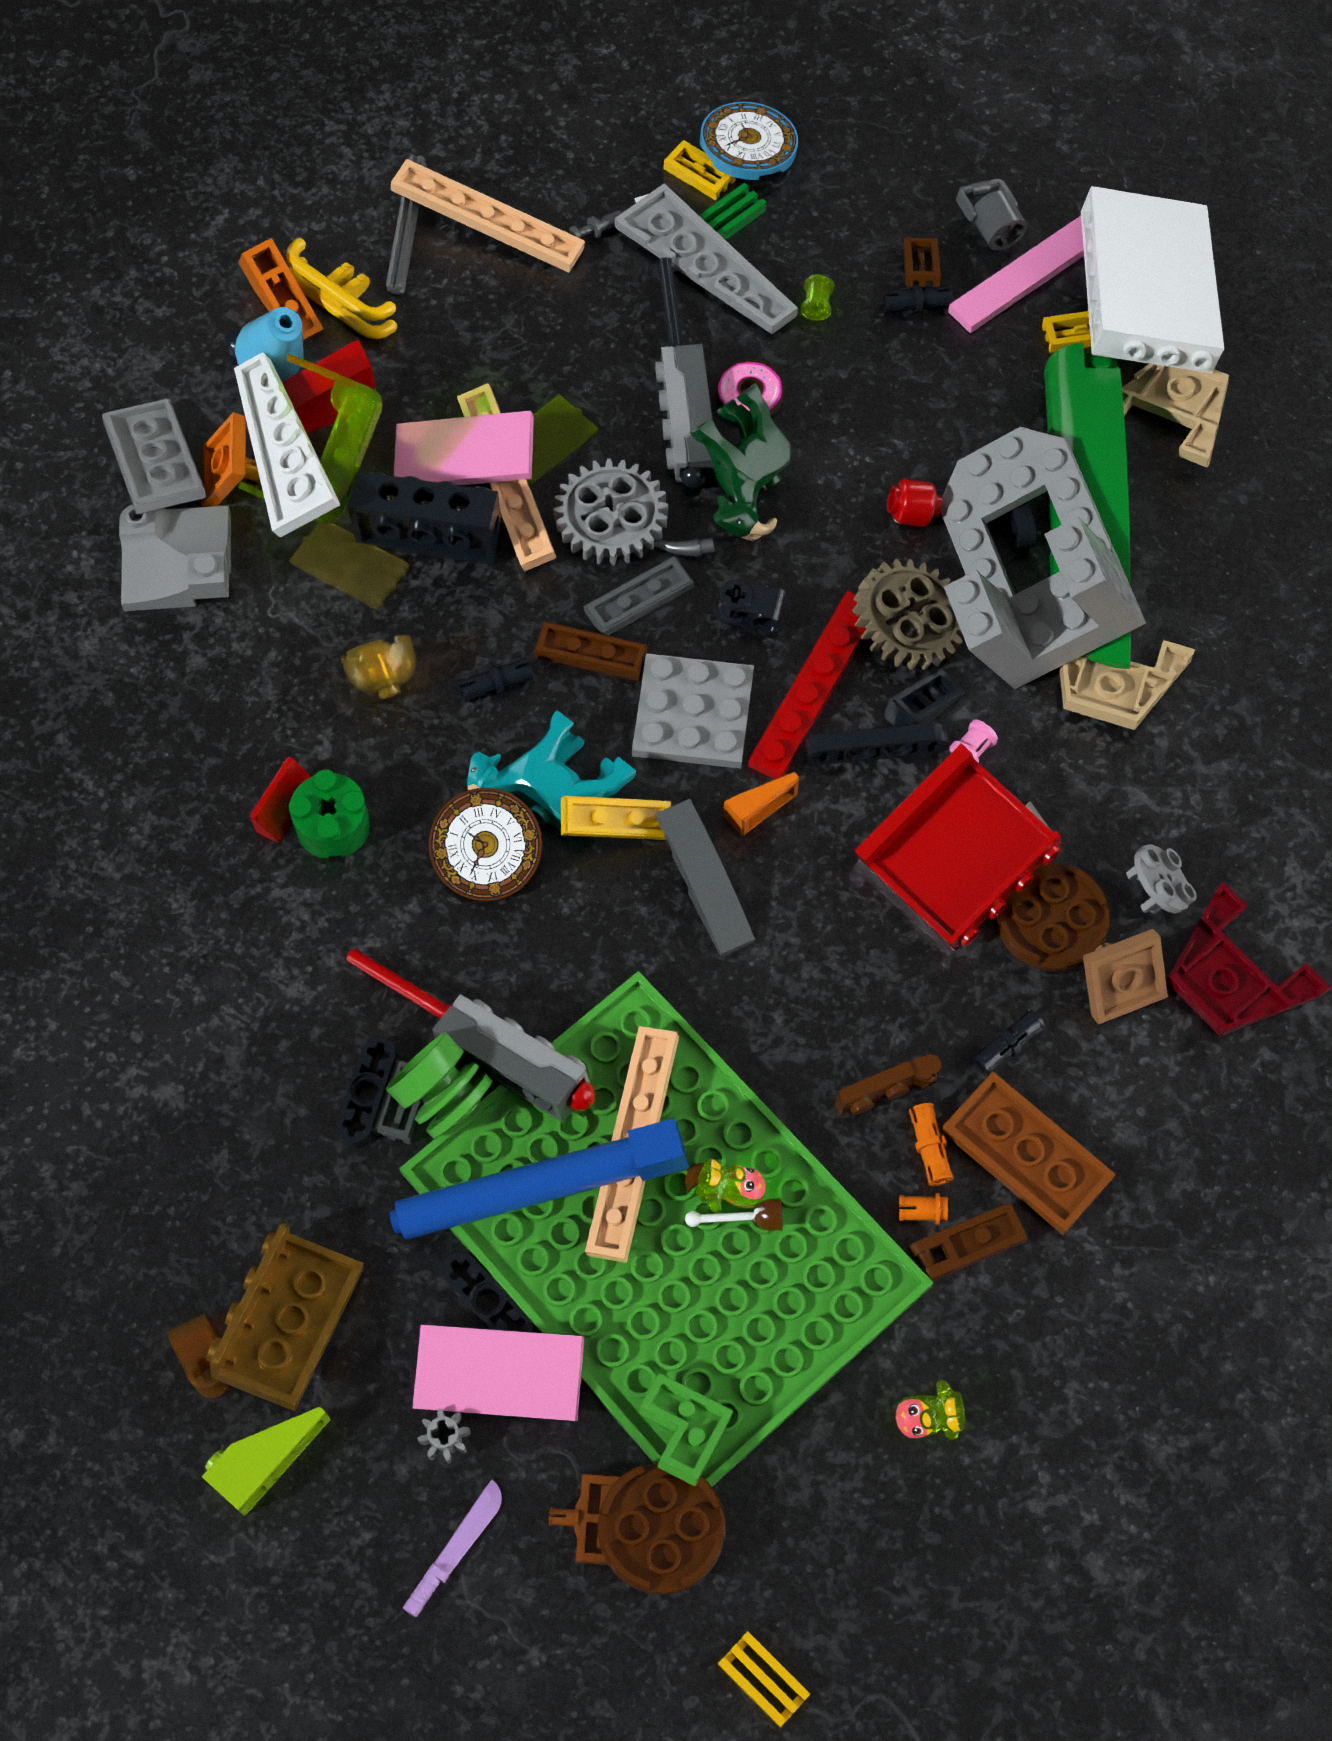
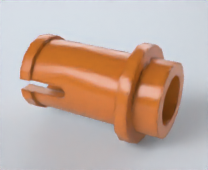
M935 1193V1197L899 1195V1207L916 1208L915 1210L899 1209V1221H935V1225H940V1221H948V1197H940V1193Z

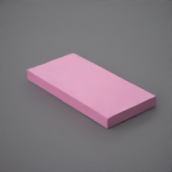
M531 411L396 424L394 476H413L420 480L438 483L447 481L459 486L532 479L534 416Z
M421 1325L413 1409L438 1411L441 1408L442 1411L578 1421L584 1337Z

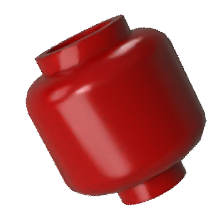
M906 478L900 480L897 486L893 485L891 487L887 501V511L892 514L896 523L926 527L933 517H938L942 506V498L937 496L933 483Z

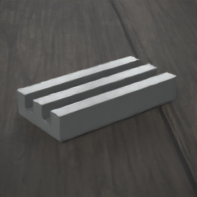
M396 1059L387 1086L407 1065V1061ZM385 1090L372 1129L373 1135L380 1137L381 1135L388 1136V1139L395 1141L396 1139L403 1140V1143L411 1145L418 1125L415 1117L424 1103L419 1100L412 1105L404 1131L400 1130L407 1108L404 1109L398 1104L392 1125L388 1127L385 1126L394 1098Z

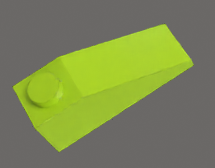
M317 1407L232 1443L226 1450H218L205 1465L207 1471L202 1478L240 1513L246 1516L331 1419L321 1407Z

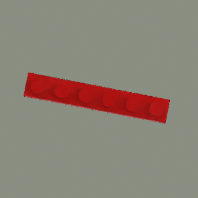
M846 591L751 755L748 767L775 780L785 776L862 641L861 636L866 628L855 626L860 616L852 613L857 604L853 600L856 594Z

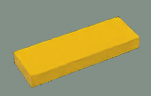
M563 796L561 798V835L666 840L656 820V813L671 807V801Z

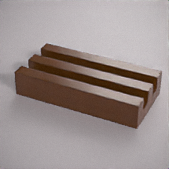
M904 238L903 254L906 286H912L913 281H919V286L926 287V281H932L933 287H940L941 272L938 238ZM912 247H917L918 271H913ZM924 248H930L931 271H926Z

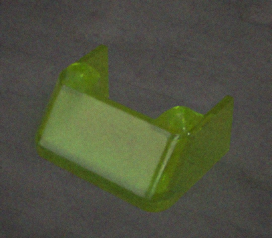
M288 354L287 361L335 380L331 392V402L339 413L320 463L339 500L340 506L313 520L318 523L330 524L338 520L343 512L354 484L356 473L359 471L381 414L382 399L380 394L371 387ZM240 481L239 489L265 500L262 486Z

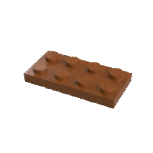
M992 1072L941 1129L942 1133L1062 1235L1070 1229L1116 1175L995 1072Z

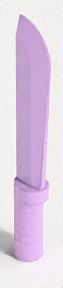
M493 1480L484 1488L434 1564L430 1566L417 1588H415L403 1606V1609L414 1617L419 1615L439 1583L445 1584L450 1573L499 1511L502 1496L498 1485Z

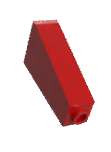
M359 340L351 342L282 382L306 433L379 407L372 366Z

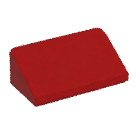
M291 757L286 758L250 814L255 831L275 842H280L293 823L289 803L294 792L300 784L311 777Z

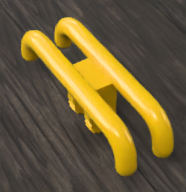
M297 238L291 242L286 251L287 263L305 296L367 338H386L396 331L397 323L394 320H387L381 325H370L361 319L380 321L390 317L396 311V305L391 301H387L379 307H370L357 299L369 287V277L362 273L349 281L355 273L354 267L349 263L342 264L341 267H338L326 277L310 266L306 258L299 257V254L306 247L304 239Z

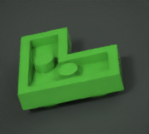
M658 1373L639 1410L640 1415L674 1432L659 1460L658 1468L696 1486L733 1414V1410Z

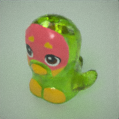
M708 1159L700 1171L696 1193L702 1202L708 1200L710 1209L715 1213L719 1211L722 1199L740 1208L751 1209L762 1201L766 1191L764 1177L758 1170L738 1165H731L729 1168H725L716 1160Z
M939 1380L936 1384L937 1396L909 1395L904 1397L898 1403L895 1412L898 1428L909 1438H922L937 1434L943 1430L947 1439H956L959 1432L965 1428V1408L961 1393L953 1391L947 1381Z

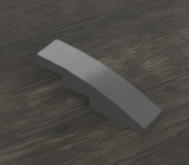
M691 799L657 812L656 820L672 849V857L688 886V894L720 956L722 957L754 943V935L738 897Z

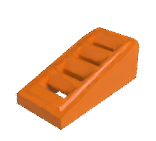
M793 772L729 798L723 804L724 818L741 836L747 834L798 795L799 776Z

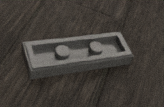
M673 556L584 606V612L600 634L609 636L693 589L694 582L676 557Z

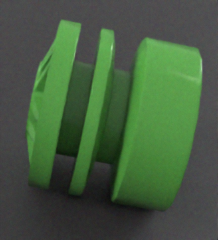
M443 1032L425 1046L407 1063L386 1088V1091L404 1109L419 1100L424 1103L415 1117L419 1124L436 1115L426 1129L433 1139L463 1121L480 1103L481 1097L493 1082L485 1072L469 1082L479 1068L474 1061L465 1065L460 1070L454 1067L464 1051L446 1032Z

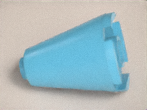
M279 307L246 324L236 339L235 355L238 365L264 352L271 359L281 382L297 374L304 358L302 321L299 315L290 308Z

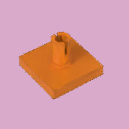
M233 412L202 446V483L206 498L201 499V506H218L243 478L255 481L258 484L261 483L256 460L245 457L246 417L244 415Z

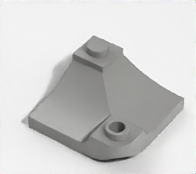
M130 505L122 511L119 519V536L122 547L121 605L124 611L195 607L196 599L229 597L231 512L228 505L181 509L161 508L136 514L134 506Z

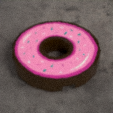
M742 360L729 365L720 374L716 384L717 403L721 408L727 402L734 399L739 406L742 403L736 397L742 393V390L756 383L769 407L770 415L773 413L775 415L780 410L784 401V381L779 372L769 364L757 360Z

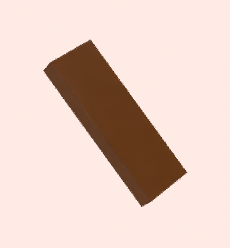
M544 621L534 650V657L639 681L646 653L648 652V644Z

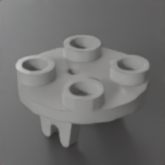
M1152 844L1144 845L1137 850L1134 855L1135 866L1128 870L1126 874L1129 880L1136 878L1137 881H1140L1145 891L1151 897L1141 905L1143 913L1151 911L1154 914L1164 909L1176 914L1186 910L1189 904L1196 900L1197 896L1194 888L1187 882L1180 869L1182 862L1179 855L1171 848L1164 851Z

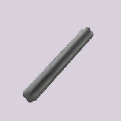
M411 155L408 160L421 166H427L425 163L426 159L422 155ZM404 196L401 197L386 281L387 292L391 295L396 294L399 296L405 292L420 206L419 203Z

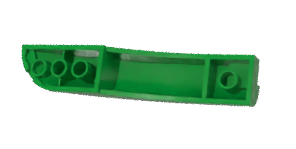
M1083 343L1071 344L1053 353L1045 366L1044 378L1048 434L1064 438L1069 443L1131 587L1128 472L1121 371L1117 366V358L1084 353ZM1050 499L1051 531L1059 527L1061 522ZM1050 549V575L1052 576L1060 571ZM1131 631L1086 653L1085 657L1105 666L1130 669Z

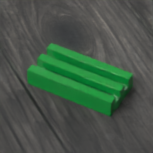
M744 182L699 216L714 230L724 222H729L716 231L722 238L727 240L766 211L767 202L764 199L758 200V194L755 191L750 192L749 186ZM749 204L751 205V207H749L747 210H745L743 213L736 217V214L747 207Z

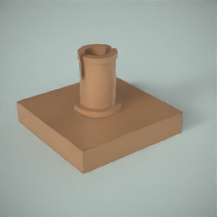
M1154 929L1114 944L1105 943L1104 948L1102 945H1099L1094 952L1083 955L1091 1015L1098 1024L1168 997L1161 938Z

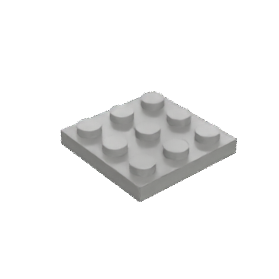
M646 653L632 756L741 769L754 665Z

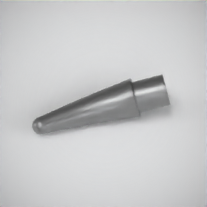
M713 538L679 542L654 540L655 547L679 555L701 556V554L715 552Z

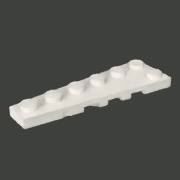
M262 352L235 367L234 370L271 528L275 534L282 537L340 506V503L271 359Z

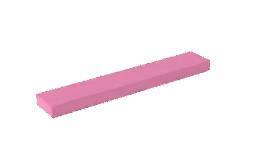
M1081 216L949 305L948 312L971 334L1084 256Z

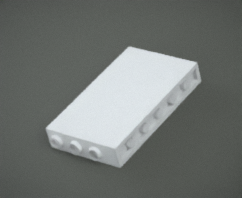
M1091 186L1081 210L1092 355L1212 373L1224 351V341L1207 205Z

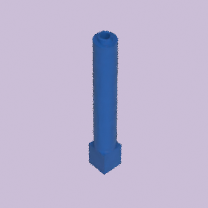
M675 1118L629 1130L627 1131L629 1137L397 1200L395 1201V1210L390 1211L393 1230L395 1234L402 1233L404 1239L408 1240L640 1176L642 1181L688 1169L689 1165L680 1130Z

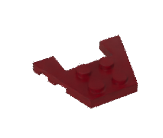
M1224 882L1217 888L1166 980L1171 988L1220 1037L1323 997L1331 988L1307 963L1301 966L1280 986H1276L1222 932L1248 906Z

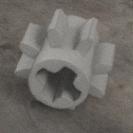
M440 1408L437 1412L438 1417L430 1421L423 1418L422 1422L427 1428V1434L418 1437V1441L422 1445H432L427 1454L430 1460L434 1459L437 1454L444 1455L445 1460L449 1464L452 1460L451 1454L457 1450L461 1453L467 1452L464 1444L461 1442L462 1437L469 1436L471 1431L468 1427L458 1428L457 1425L461 1421V1414L459 1412H456L452 1418L444 1415ZM448 1427L449 1432L453 1435L448 1437V1444L441 1445L436 1437L441 1435L440 1429Z

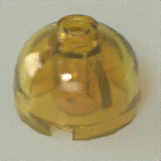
M408 635L394 636L396 644L384 642L383 639L376 640L347 651V656L341 655L343 668L349 681L356 689L367 694L378 693L380 699L400 694L399 687L411 679L416 667V655L411 637Z

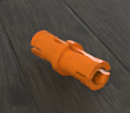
M932 1103L915 1105L909 1109V1115L911 1116L917 1138L915 1148L917 1153H920L922 1156L928 1184L930 1186H939L949 1183L954 1177L946 1156V1137L941 1135L934 1105Z

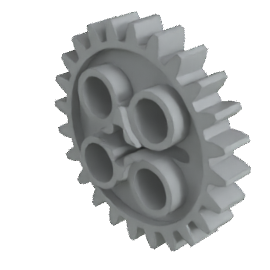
M607 459L605 467L602 468L596 461H593V470L588 471L585 467L580 466V477L569 474V485H560L561 495L555 496L554 520H556L557 532H562L563 543L571 542L572 553L583 549L584 560H587L594 554L596 555L597 564H601L604 557H609L611 564L615 565L619 556H622L626 563H630V553H634L642 558L643 546L653 550L654 539H662V528H667L668 504L666 503V492L660 491L659 480L651 481V472L649 470L639 475V464L633 465L629 470L626 469L625 460H621L618 467H613L611 459ZM622 491L628 492L626 494H618V492ZM589 500L595 501L593 503H584L585 501ZM629 520H637V521H639V522H637V523H629V522H627V521H629ZM596 529L606 530L603 532H594V530Z

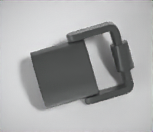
M985 180L959 189L956 202L967 219L975 223L991 250L1002 251L1010 248L1024 236L1028 225L1018 210L1016 199L1003 180ZM987 194L974 207L968 197L972 198Z

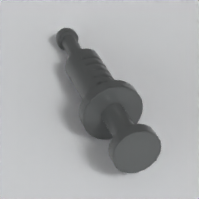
M616 211L598 219L594 216L588 217L587 226L579 229L576 226H572L569 228V234L581 239L582 236L591 233L594 238H598L601 236L602 231L615 227V218L623 212Z

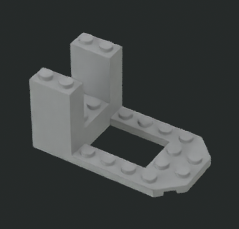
M1019 427L957 461L943 494L940 512L966 575L944 586V589L970 652L1010 686L1017 689L1146 624L1071 447L1064 438ZM1048 491L1061 525L1044 535L1060 572L1015 594L986 523Z

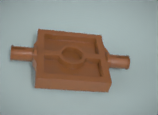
M582 1474L581 1495L575 1509L550 1507L549 1526H574L577 1537L576 1563L608 1565L599 1544L598 1519L600 1508L607 1492L620 1477Z

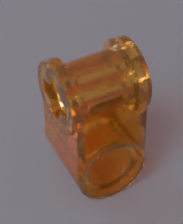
M203 1313L168 1330L167 1335L173 1350L182 1364L187 1378L198 1393L207 1398H215L226 1392L230 1385L214 1378L210 1381L205 1380V1371L210 1369L211 1362L206 1359L207 1354L216 1337L206 1314Z

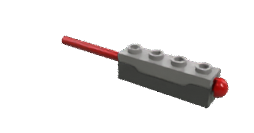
M354 948L348 953L346 959L349 963L439 1017L440 1020L432 1029L435 1038L446 1032L464 1051L459 1060L466 1064L474 1061L479 1066L477 1071L482 1074L485 1072L492 1080L561 1122L566 1120L572 1110L583 1111L594 1103L595 1090L589 1082L586 1072L587 1068L575 1056L568 1054L565 1057L555 1051L554 1046L545 1038L538 1035L535 1038L524 1032L523 1028L516 1021L509 1017L499 1018L493 1014L488 1005L479 999H474L472 1002L460 994L454 1001L453 1006L446 1005Z

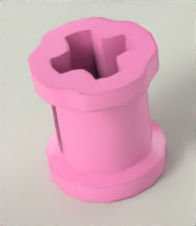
M973 720L969 724V731L960 741H954L950 745L949 750L952 753L962 743L979 763L980 755L988 747H993L997 743L998 737L994 730L983 721Z

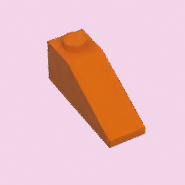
M272 238L241 254L238 263L255 293L269 312L279 307H287L294 310L302 321L303 341L324 329Z

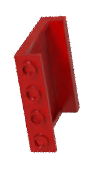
M961 743L854 851L884 883L956 950L961 944L966 947L973 942L980 933L978 927L988 917L991 920L995 919L1006 908L1007 903L1005 900L1015 890L1018 893L1022 892L1034 879L1032 873L1042 863L1047 866L1061 852L1059 845L1062 843V840L1057 831L1053 832L983 768L974 759L973 754Z

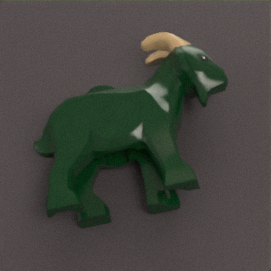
M756 383L736 397L742 404L738 406L734 399H732L717 410L719 415L733 421L737 426L741 441L736 445H733L719 433L712 419L706 420L690 432L696 441L705 445L713 463L717 480L730 500L729 502L722 495L717 497L719 508L713 515L714 521L732 535L750 541L758 540L761 536L771 533L776 527V518H771L766 524L758 521L757 497L761 488L766 491L782 479L778 473L789 465L791 460V445L785 438L786 434L784 431L779 430L771 419L769 407Z

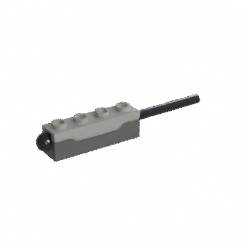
M663 257L658 260V269L669 347H661V361L655 362L657 383L663 382L664 390H659L660 411H667L668 419H662L664 440L671 441V448H666L668 470L674 469L676 483L683 482L685 486L696 489L703 486L706 480L717 479L713 463L705 445L696 441L690 434L701 423L712 419L702 344L683 345L671 260L668 257Z

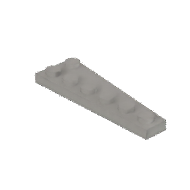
M662 184L615 218V227L657 257L670 258L672 267L769 333H775L797 316L798 307L666 184Z

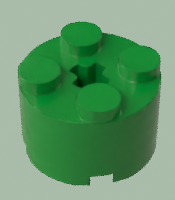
M321 770L315 776L308 778L300 784L294 792L289 803L290 815L299 841L309 853L329 859V856L341 855V857H345L356 852L364 844L369 835L370 818L363 792L352 779L330 770Z

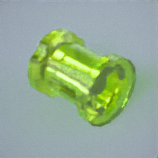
M811 275L804 283L806 299L801 304V313L810 320L820 321L830 316L829 296L834 291V282L825 275Z

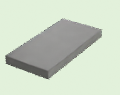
M170 398L102 414L104 426L136 514L206 498L203 483Z

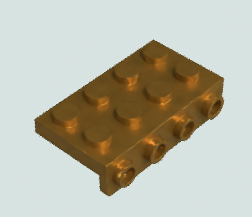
M281 1223L276 1233L270 1231L261 1250V1254L264 1257L259 1267L252 1266L243 1285V1289L246 1292L241 1302L234 1301L225 1320V1324L228 1327L222 1338L215 1337L206 1359L211 1361V1378L296 1411L363 1272L364 1263L290 1234V1226Z

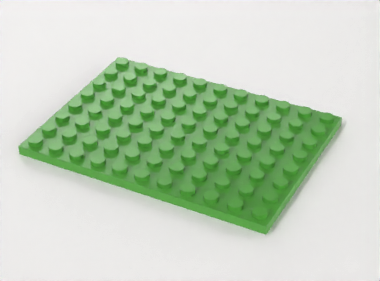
M638 971L551 1043L556 1052L565 1057L568 1054L573 1055L585 1064L589 1082L595 1090V1100L591 1107L583 1111L572 1110L566 1120L561 1122L500 1085L481 1100L463 1121L435 1138L399 1169L419 1194L611 1142L639 1026L677 1032L679 1040L660 1122L675 1118L681 1133L688 1165L704 1163L712 1169L719 1171L721 1179L718 1185L712 1186L709 1185L710 1181H703L688 1193L684 1181L685 1175L688 1172L687 1169L646 1180L627 1263L590 1257L585 1252L600 1187L449 1229L482 1267L509 1294L530 1318L540 1333L584 1337L581 1380L654 1464L659 1463L663 1452L674 1434L673 1431L639 1414L640 1406L658 1373L733 1410L732 1417L701 1475L713 1487L933 1286V1282ZM710 1159H714L718 1163H720L721 1169L719 1170L713 1168L712 1160ZM736 1165L753 1168L761 1173L766 1185L762 1198L755 1200L740 1194L735 1182H743L746 1179V1172L742 1169L744 1175L742 1179H739L736 1175V1170L740 1167ZM781 1198L783 1231L763 1230L754 1220L702 1222L696 1227L688 1226L685 1221V1216L690 1211H696L699 1214L753 1212L761 1201Z

